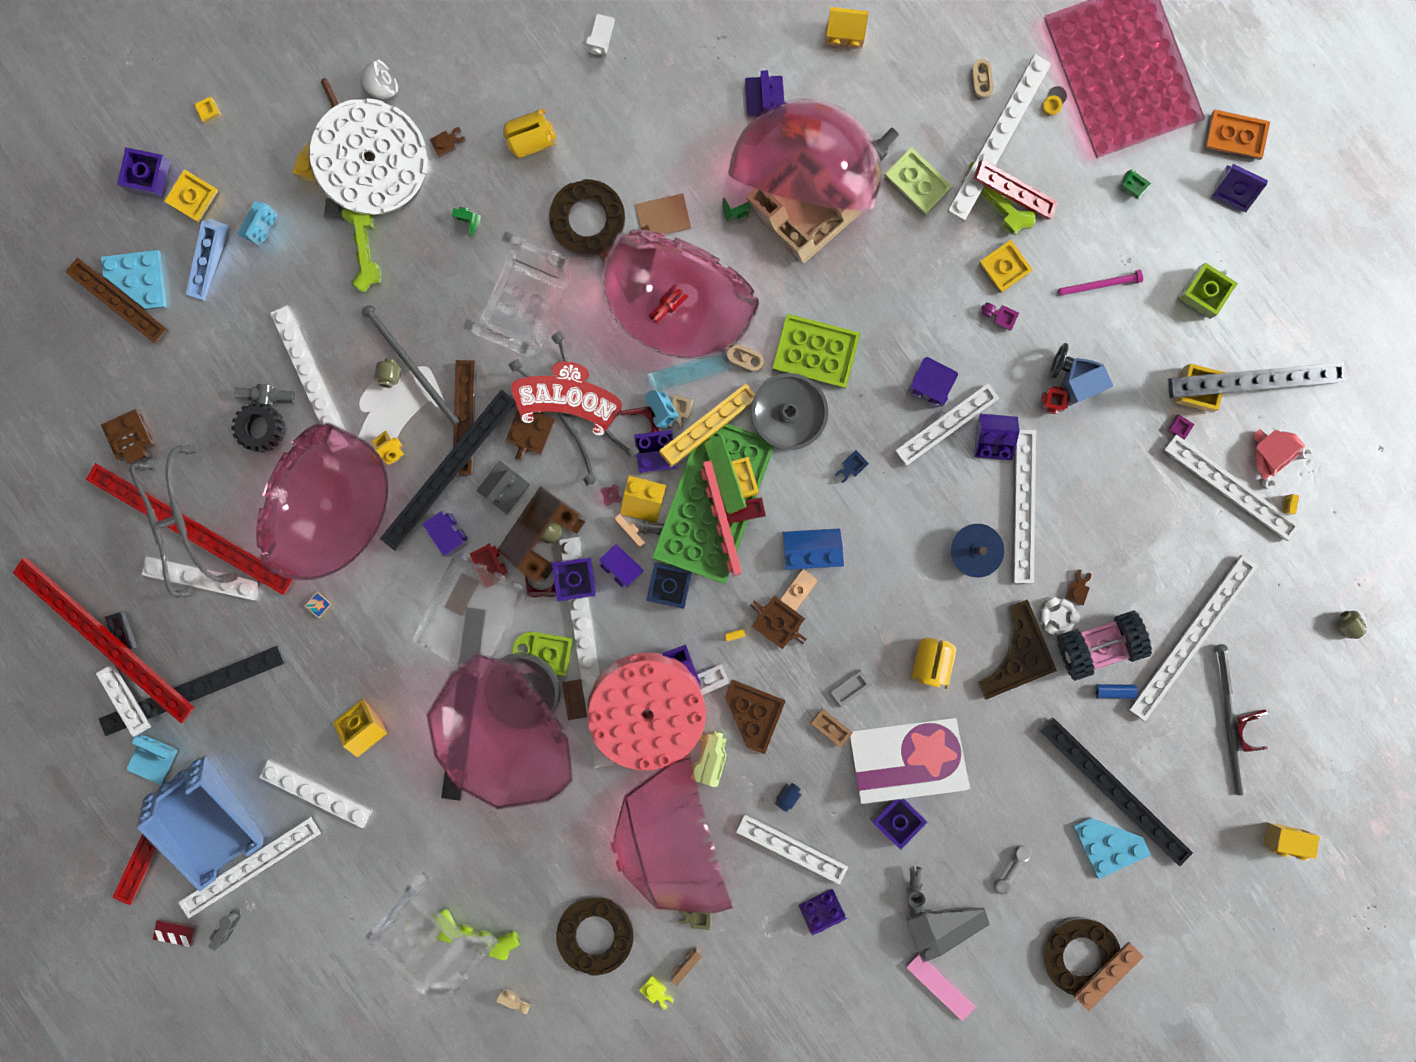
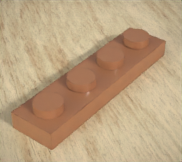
M1128 941L1073 996L1090 1011L1144 956Z

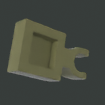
M694 907L692 908V913L680 909L679 913L685 914L686 919H679L678 923L685 924L691 922V928L711 930L713 909Z

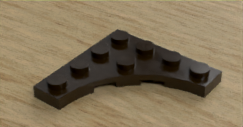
M1028 599L1009 606L1013 621V636L1009 651L996 670L987 677L977 681L985 700L1057 671Z

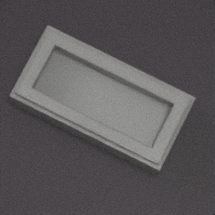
M858 670L829 692L841 708L872 685L863 672Z

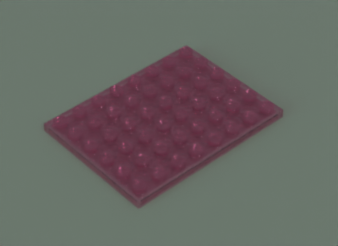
M1087 0L1045 15L1044 21L1096 159L1205 119L1161 0Z

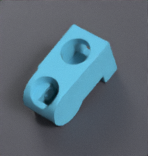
M651 390L646 394L645 401L656 415L653 421L657 427L667 428L679 417L673 404L664 392Z

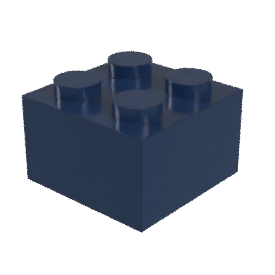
M654 563L646 601L684 609L692 573L677 567Z

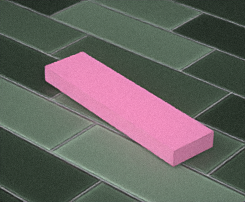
M919 953L906 965V968L961 1021H964L976 1008L929 961L922 962Z

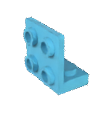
M255 200L237 234L259 246L266 239L267 230L270 225L272 226L275 223L277 212L264 202L261 204Z
M144 734L135 736L132 744L137 747L127 770L159 785L163 784L178 749Z

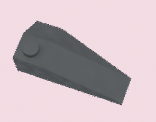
M984 907L961 909L960 912H949V910L938 914L924 912L907 918L922 962L942 956L990 925Z

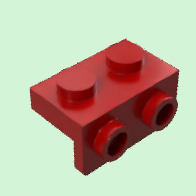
M488 543L486 546L469 553L485 588L507 579L505 575L508 573L504 562L499 563L497 557L500 554L495 545L491 546Z

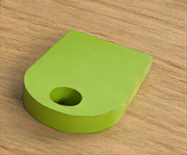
M533 631L526 632L516 639L512 653H518V645L523 643L528 647L527 653L538 656L546 661L556 675L567 676L573 638Z

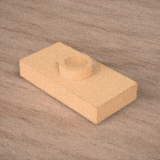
M620 514L615 518V521L639 548L646 544L637 534L639 529L632 522L628 524Z
M802 569L780 600L796 611L818 580Z

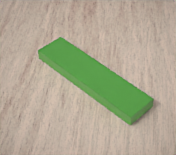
M720 435L704 442L727 513L731 514L747 507L724 437Z

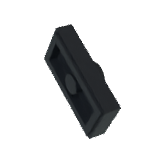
M125 611L105 617L109 631L129 649L137 647Z

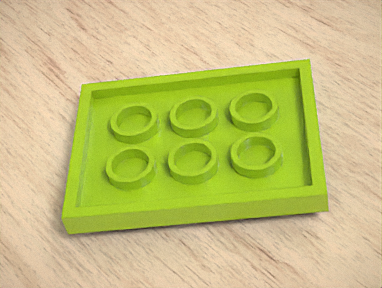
M787 313L772 370L800 374L814 381L846 389L861 333Z

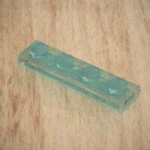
M725 351L652 372L657 391H661L728 371L730 366Z

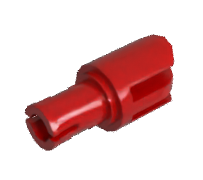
M674 284L659 299V306L648 315L652 321L655 319L654 323L658 324L667 313H673L688 298V295L685 293L682 295L683 291L677 289V286Z

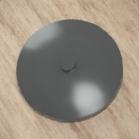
M795 373L780 374L767 380L757 391L751 408L752 422L759 436L769 445L781 450L802 449L812 444L824 431L828 420L827 400L821 388L811 379Z
M518 652L502 657L490 668L484 682L485 700L491 712L500 721L515 728L528 729L543 724L556 711L560 701L561 690L556 673L546 661L533 654Z

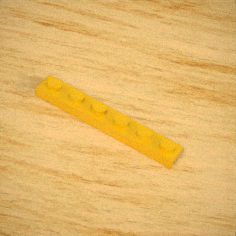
M744 384L663 447L659 454L671 467L748 408L756 394L747 384Z

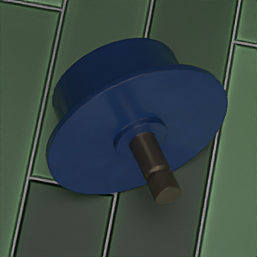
M970 524L963 527L955 535L951 544V557L955 566L963 574L975 578L986 577L995 572L1001 565L1004 557V544L997 531L990 526Z

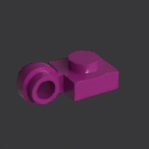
M986 302L985 305H982V315L989 318L995 315L994 324L1008 331L1012 330L1019 312L1004 305H1001L998 311L995 310L996 306Z

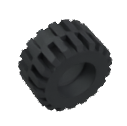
M249 403L248 406L244 405L241 407V412L237 411L235 413L237 418L232 419L235 426H231V430L235 431L233 437L238 439L236 442L242 445L243 448L262 453L273 450L272 447H278V441L284 439L281 435L282 433L285 434L286 431L283 429L285 421L281 420L283 417L277 413L276 409L262 403ZM258 417H264L267 422V431L262 437L255 439L250 432L251 423Z

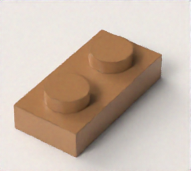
M823 708L811 721L815 728L840 748L853 733Z
M696 947L694 951L689 950L683 958L685 961L681 966L679 964L676 965L671 972L672 983L677 986L702 958L701 950Z

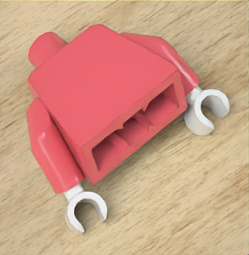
M1260 429L1253 435V438L1259 443L1255 448L1254 458L1257 470L1263 479L1262 486L1265 489H1270L1268 487L1269 481H1271L1273 486L1277 484L1275 479L1270 478L1271 475L1274 477L1297 456L1300 459H1307L1304 452L1307 454L1312 453V449L1305 447V444L1295 433L1274 430L1270 435H1267Z

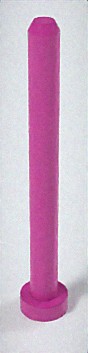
M1141 269L1135 270L1134 274L1058 289V294L1062 296L1133 281L1142 283L1143 274Z

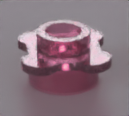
M614 484L612 487H603L601 489L605 505L609 506L611 503L621 502L622 497L619 495L618 485Z

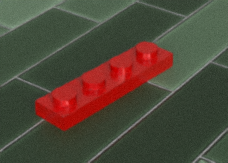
M143 833L112 897L129 906L133 904L158 850Z

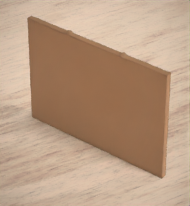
M683 193L635 204L640 227L648 225L655 237L691 229Z

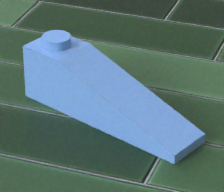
M213 219L201 222L186 295L205 300L225 245L229 225Z

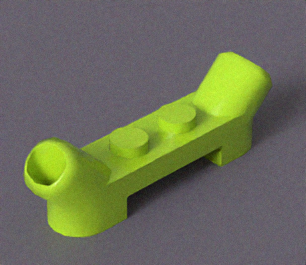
M974 162L969 164V171ZM984 185L980 193L1005 217L1000 224L1009 233L1016 235L1021 229H1031L1034 226L1035 214L1033 211H1017L1008 198H1004L1001 194Z
M344 208L341 213L342 218L355 227L356 233H353L355 245H358L356 259L361 265V269L352 279L351 283L359 291L366 292L371 284L381 283L380 266L376 262L371 263L367 230L374 229L372 215L360 214Z
M443 909L433 916L437 926L434 937L438 940L451 944L454 938L457 937L490 948L488 956L499 960H508L510 950L520 945L518 934L513 930L500 937H495L489 931H477L468 924H462V926L456 924L449 909Z

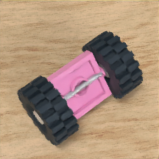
M1133 610L1114 617V622L1084 632H1079V629H1075L1057 636L1063 663L1072 680L1076 681L1092 676L1095 673L1094 670L1128 659L1134 662L1152 655L1151 640L1148 637L1149 633L1146 631V626L1143 624V620L1138 612Z

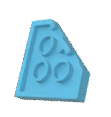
M153 250L101 257L103 276L147 310L166 308L160 251Z
M1091 817L1073 825L1098 879L1151 855L1144 838Z

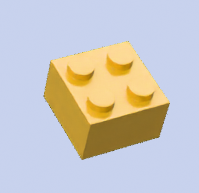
M1190 363L1183 367L1181 377L1222 374L1226 372ZM1223 393L1176 397L1174 403L1212 413L1219 410Z
M1268 822L1264 845L1269 847L1271 852L1277 853V855L1285 857L1291 855L1297 859L1308 861L1309 858L1316 859L1320 836L1304 829Z

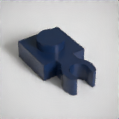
M855 450L842 462L845 468L839 470L835 476L843 473L845 479L841 483H844L850 473L856 477L869 463Z

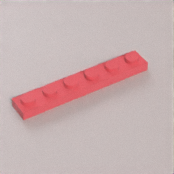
M711 461L703 462V468L700 469L701 476L708 484V487H705L708 499H712L711 512L713 517H717L718 520L716 530L718 536L722 535L723 538L721 548L723 554H727L729 560L726 561L728 572H732L733 577L739 576L742 570Z

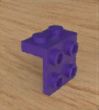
M925 357L908 390L917 398L921 399L923 397L929 400L928 403L935 407H943L958 377V372L929 357Z

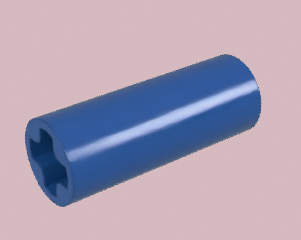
M1096 684L1095 694L1097 699H1136L1137 686L1136 684Z

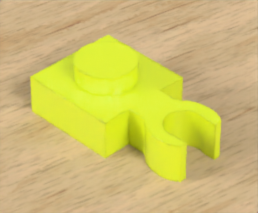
M653 974L639 988V991L653 1004L658 1000L661 1007L665 1010L667 1006L663 1003L664 1000H669L673 1003V998L670 995L664 994L666 987Z

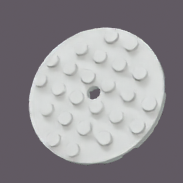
M368 98L366 100L353 99L333 107L317 124L310 144V164L317 183L335 203L356 213L379 215L402 207L417 193L426 174L427 156L425 142L419 129L400 109L385 104L380 100ZM364 153H372L374 160H364Z

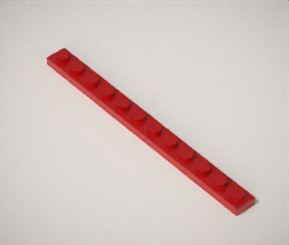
M97 463L94 464L85 480L147 515L146 506L134 484ZM144 491L151 508L154 509L157 522L173 516L170 505ZM181 512L189 541L280 594L286 595L295 578ZM176 523L167 526V528L179 534Z
M28 558L21 559L13 571V574L179 723H184L195 709L193 705Z

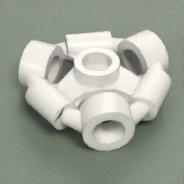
M1053 597L1044 602L1045 605L1043 610H1041L1040 622H1043V630L1053 636L1072 631L1073 627L1079 623V611H1076L1073 607L1074 604L1068 600ZM1057 604L1060 605L1056 611L1050 612L1048 610ZM1070 611V623L1066 622V613ZM1050 620L1056 622L1059 625V628L1056 629L1052 625L1048 624V622Z

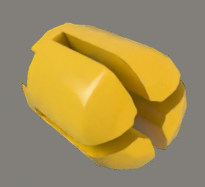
M544 108L509 120L504 124L503 135L505 139L507 138V147L514 156L523 158L557 145L553 141L556 139L552 123H549L548 119L545 118L544 114L547 112Z
M927 637L921 639L918 643L910 681L918 678V683L936 687L944 684V689H948L956 654L955 646L944 640H940L938 643L936 638Z

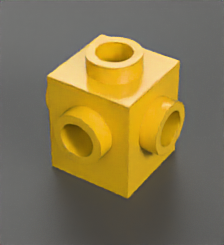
M386 430L370 441L375 449V456L380 462L384 460L388 466L404 455L400 448L403 445L397 437L392 438Z

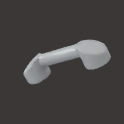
M1019 845L1014 849L1016 860L1006 876L998 878L994 882V889L997 893L1007 894L1011 890L1010 883L1022 863L1030 859V850L1026 846Z

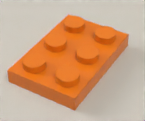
M1214 109L1210 119L1205 148L1261 160L1264 155L1270 121Z

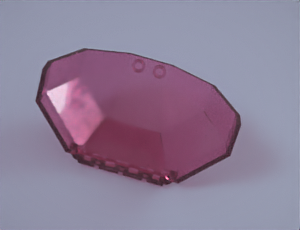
M477 653L451 673L426 714L434 757L459 789L496 809L548 802L560 795L573 781L569 740L561 732L564 727L556 717L550 718L553 712L545 702L541 704L538 702L542 698L533 686L527 687L530 682L523 672L517 674L518 671L514 665Z
M690 754L681 760L671 762L664 768L656 770L625 793L611 848L613 854L617 853L618 861H616L618 872H622L623 876L656 909L717 913L733 908L732 899L728 895L723 876L720 875L721 870L718 860H709L716 857L712 840L704 842V839L711 837L707 821L700 823L698 821L705 818L702 804H698L701 799Z

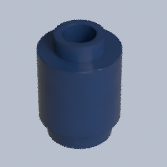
M786 783L776 797L775 804L783 811L788 812L802 794L799 792L801 788L794 783L790 785Z

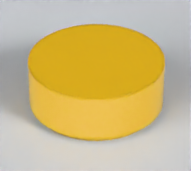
M1055 95L1048 96L1042 105L1044 113L1049 116L1058 114L1062 109L1061 99Z

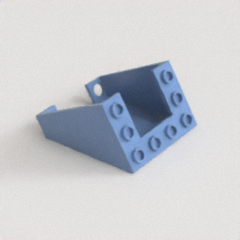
M206 756L194 760L188 769L179 771L173 780L169 783L167 781L164 782L154 794L150 793L143 799L137 828L199 891H202L214 882L217 870L244 850L245 855L248 857L263 846L264 835Z

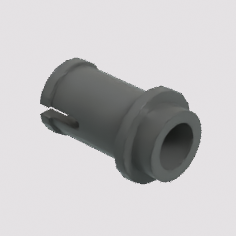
M648 520L641 521V533H644V535L646 533L661 535L664 523L647 522Z

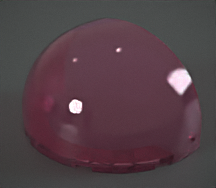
M798 98L775 104L762 111L749 122L734 146L728 174L745 185L781 197L832 208L870 210L875 208L879 193L881 165L872 137L857 118L833 103L818 99Z
M630 230L629 234L620 233L614 241L603 267L602 290L610 313L629 336L650 350L680 359L712 357L727 351L742 339L757 313L759 300L753 296L754 290L751 285L730 266L724 267V265L719 263L720 259L679 238L670 240L664 238L665 234L648 230ZM675 284L677 289L683 291L682 295L685 293L688 295V298L673 313H667L658 324L654 323L655 319L652 321L648 315L659 306V299Z
M327 422L324 425L315 424L304 430L292 442L294 446L288 453H283L269 478L263 494L266 497L264 507L259 508L256 542L257 548L261 549V555L259 556L261 562L270 572L296 580H314L329 576L355 560L375 536L382 522L388 500L387 472L377 451L356 434Z

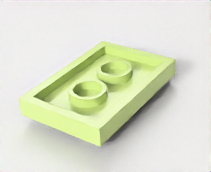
M912 147L884 175L925 215L953 187Z

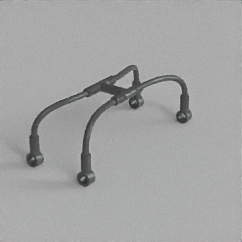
M559 331L552 335L551 338L555 344H559L563 361L568 362L563 344L565 337ZM515 359L508 364L512 372L517 371L524 377H531L521 368L522 364L519 359ZM557 412L571 436H574L582 452L588 471V476L583 478L586 486L592 485L597 479L593 475L587 452L577 434L578 431L571 422L579 416ZM608 429L604 432L626 452L629 458L635 457L639 453L635 445L628 448Z
M195 444L177 446L170 451L167 457L166 484L173 516L157 522L154 509L151 508L149 500L134 469H143V471L154 469L153 461L135 462L129 467L131 478L146 506L150 527L156 545L159 547L166 589L170 595L176 598H187L195 595L193 587L173 591L170 584L163 546L164 541L160 529L175 523L179 536L182 537L190 557L203 574L220 583L238 580L235 572L215 576L200 563L188 541L186 527L177 500H175L171 482L173 456L176 452L185 453V455L196 453Z

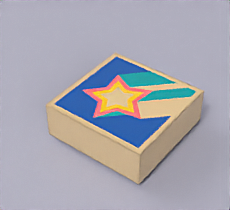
M317 591L305 607L320 619L333 603Z

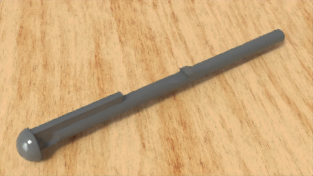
M372 305L365 306L362 309L363 317L368 316L371 319L372 323L454 426L460 422L459 419L374 313L376 308Z
M1218 644L1215 646L1214 652H1218L1236 792L1238 796L1245 795L1237 739L1238 731L1235 724L1231 695L1233 691L1227 653L1229 648L1225 644Z

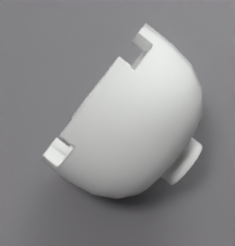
M381 60L372 61L364 68L361 74V87L365 94H369L374 99L386 100L398 93V85L395 78L391 80L387 72L389 68Z

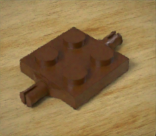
M517 409L505 441L513 443L519 448L515 459L518 460L519 458V461H522L526 451L542 454L554 424V418L546 416L543 412H533V421L526 423L522 421Z
M773 596L764 607L755 600L752 602L756 606L751 604L750 607L759 614L751 627L781 649L793 638L801 645L805 643L802 640L806 641L807 638L798 633L800 625L805 620L803 616L776 596Z

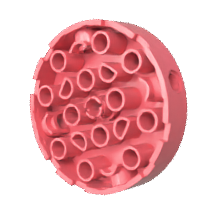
M637 653L615 661L613 665L598 676L588 699V723L594 742L606 757L630 769L656 770L678 762L695 747L705 726L706 708L702 690L697 679L681 662L658 653Z

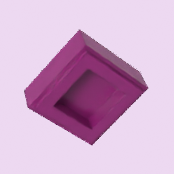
M1177 414L1166 431L1173 435H1178L1185 440L1195 424Z

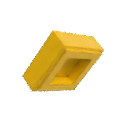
M211 96L194 104L203 123L221 115Z
M1290 494L1285 496L1282 510L1284 514H1296L1299 495Z
M740 629L726 633V641L745 637L744 630Z

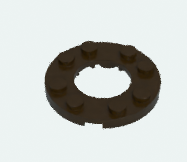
M583 179L582 181L567 184L556 194L550 206L549 222L555 239L564 249L576 255L595 256L618 242L625 227V210L620 197L610 186L597 180ZM583 200L597 202L606 213V222L603 229L592 236L577 234L569 224L571 209L575 204Z
M602 896L585 897L571 904L561 916L556 931L557 947L563 960L574 970L589 975L607 974L621 966L627 959L634 940L633 925L628 913L617 902ZM592 916L607 920L614 931L612 945L605 952L599 954L584 951L576 938L577 928L580 923Z
M1071 918L1057 925L1047 937L1043 948V963L1052 982L1066 993L1074 995L1121 948L1115 935L1104 924L1091 918ZM1077 938H1087L1094 941L1100 951L1098 967L1087 975L1071 973L1063 961L1065 948L1072 940Z

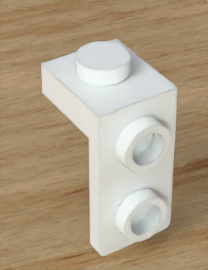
M600 14L596 15L591 37L588 36L586 41L589 52L595 55L601 54L606 56L615 23L614 18Z

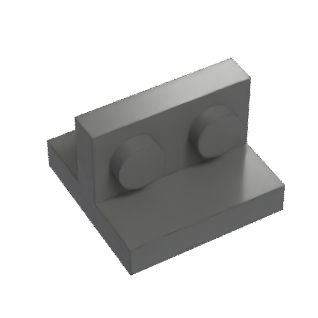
M499 460L476 491L491 504H494L504 513L508 514L530 486V483Z

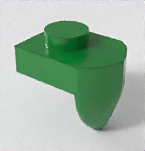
M1135 169L1128 170L1124 174L1121 188L1137 200L1151 187V182L1137 174Z
M725 198L722 201L723 213L727 222L736 219L741 221L749 217L752 209L749 202L731 209Z
M465 207L453 208L452 217L454 220L470 223L469 237H471L479 225L481 216L470 212L471 210Z

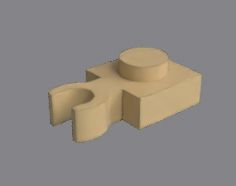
M674 394L672 404L679 415L675 421L679 423L678 430L683 427V417L689 418L694 400ZM673 421L669 426L673 427L675 421Z
M501 990L496 1001L513 1010L515 1008L524 1014H527L531 1004L519 1000V997L510 990Z

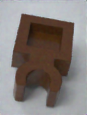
M460 127L454 128L450 135H448L447 131H444L429 139L439 158L455 150V143L461 144L466 141L464 136L461 138L456 137L461 132Z
M1078 569L1075 573L1076 582L1070 581L1064 599L1084 605L1090 589L1085 584L1091 579V573H1087L1086 577L1082 579L1080 576L1082 570Z

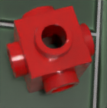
M1058 386L1048 388L1041 396L1040 403H1043L1042 408L1047 409V413L1058 415V412H1063L1065 408H1068L1070 397H1068L1069 392L1063 391L1064 388ZM1051 398H1056L1057 403L1052 404L1050 402Z

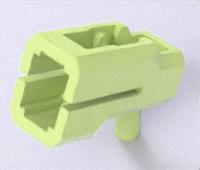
M712 731V734L707 733L706 737L703 734L701 735L699 741L702 743V751L699 761L693 763L689 777L690 780L718 787L727 756L724 750L727 739L723 738L722 733Z

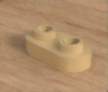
M979 59L974 63L971 70L973 90L978 98L985 99L991 95L994 89L992 66L988 60ZM982 68L984 73H979L978 69ZM980 87H984L986 91L982 92Z
M738 344L732 345L728 349L727 358L732 364L752 372L759 371L763 367L764 358L760 353ZM739 352L740 357L734 358L733 353ZM756 359L758 364L752 365L751 360Z

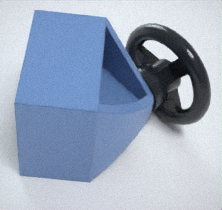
M1063 343L1051 366L1050 378L1055 379L1061 370L1066 372L1060 387L1064 388L1063 391L1069 392V406L1114 386L1103 364L1088 359H1074L1067 356L1069 344Z

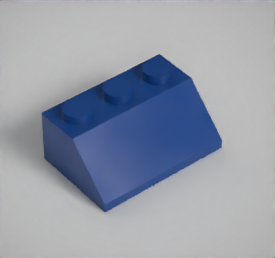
M840 528L783 532L785 570L844 566Z

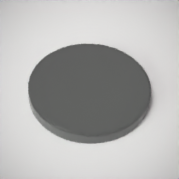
M1060 86L1051 88L1048 96H1058L1062 104L1067 99L1066 90Z

